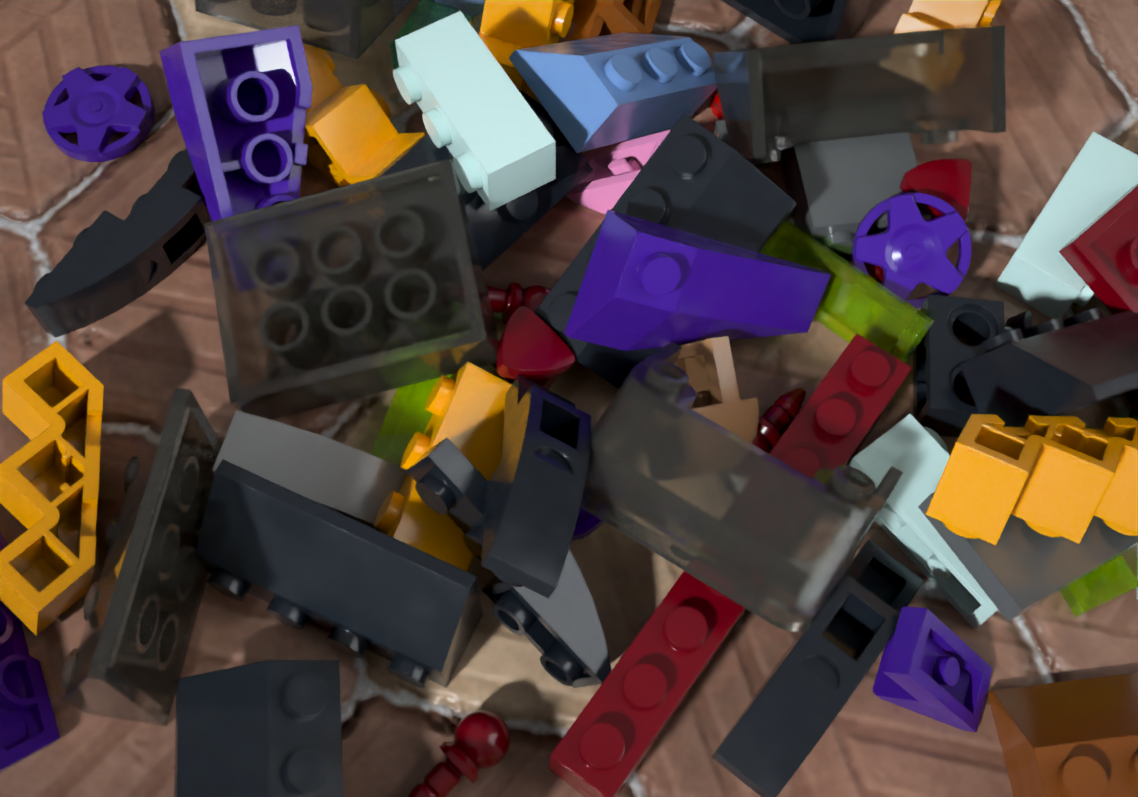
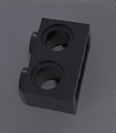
M928 294L922 308L912 323L913 417L923 427L932 429L939 436L959 438L971 414H979L975 403L965 401L956 392V390H961L972 396L960 364L985 354L981 342L1012 330L1011 326H1005L1004 301ZM956 336L966 338L973 346L962 343Z

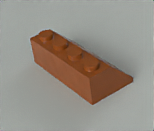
M1138 672L998 689L987 693L1014 797H1138Z

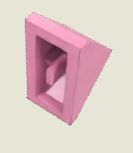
M671 130L588 151L585 158L593 171L566 196L573 203L606 215L607 210H611Z

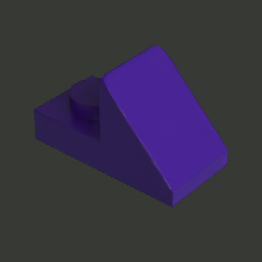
M902 606L895 633L884 648L873 686V693L882 700L963 731L977 733L993 668L929 609Z

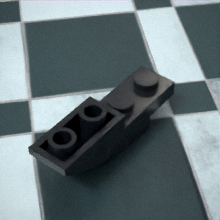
M187 148L178 152L171 159L167 171L148 193L141 195L135 201L130 214L125 220L104 210L90 227L85 228L78 234L72 248L56 267L39 279L33 293L25 301V305L46 333L57 338L84 328L122 309L171 275L214 232L215 229L206 209L207 206Z
M520 374L505 396L502 460L487 482L481 566L491 570L500 580L511 586H524L549 599L557 588L578 519L589 463L591 415L577 409L573 402Z
M446 437L425 452L406 471L417 482L415 488L420 498L435 512L447 514L465 533L463 540L467 548L481 561L488 481ZM570 549L557 588L549 599L524 586H511L500 580L496 575L483 587L482 591L494 603L492 609L497 619L511 632L519 636L524 635L542 654L540 657L542 666L561 684L572 686L573 688L602 684L612 671L604 632L594 600Z
M868 540L855 555L793 645L779 660L714 752L712 758L761 797H777L880 655L895 632L902 606L907 607L924 580Z

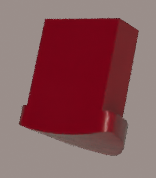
M967 159L929 161L907 171L900 183V189L904 193H924L944 200L960 214L965 222L968 217L972 163ZM916 203L920 209L932 216L931 219L943 215L931 206Z
M522 306L516 309L506 324L500 341L488 362L510 384H513L520 374L549 390L558 375L570 369L575 361V355L542 319L527 307Z

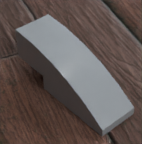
M237 410L212 469L215 474L217 467L222 459L380 532L381 530L374 527L377 513L391 490L399 492L407 474V471L400 466L357 448L278 421Z

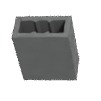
M899 97L784 109L776 140V148L787 194L797 203L792 210L802 258L824 257L828 260H839L852 255V242L856 229L868 211L889 197L904 194L900 189L903 176L907 171L918 166ZM918 207L923 219L930 220L932 218L931 215ZM887 211L874 221L867 235L881 233L887 229Z

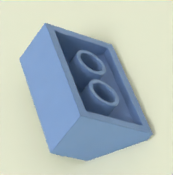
M623 32L517 49L509 57L576 153L672 129L683 113L691 117L723 82L711 66V58L706 50L693 42L690 37Z

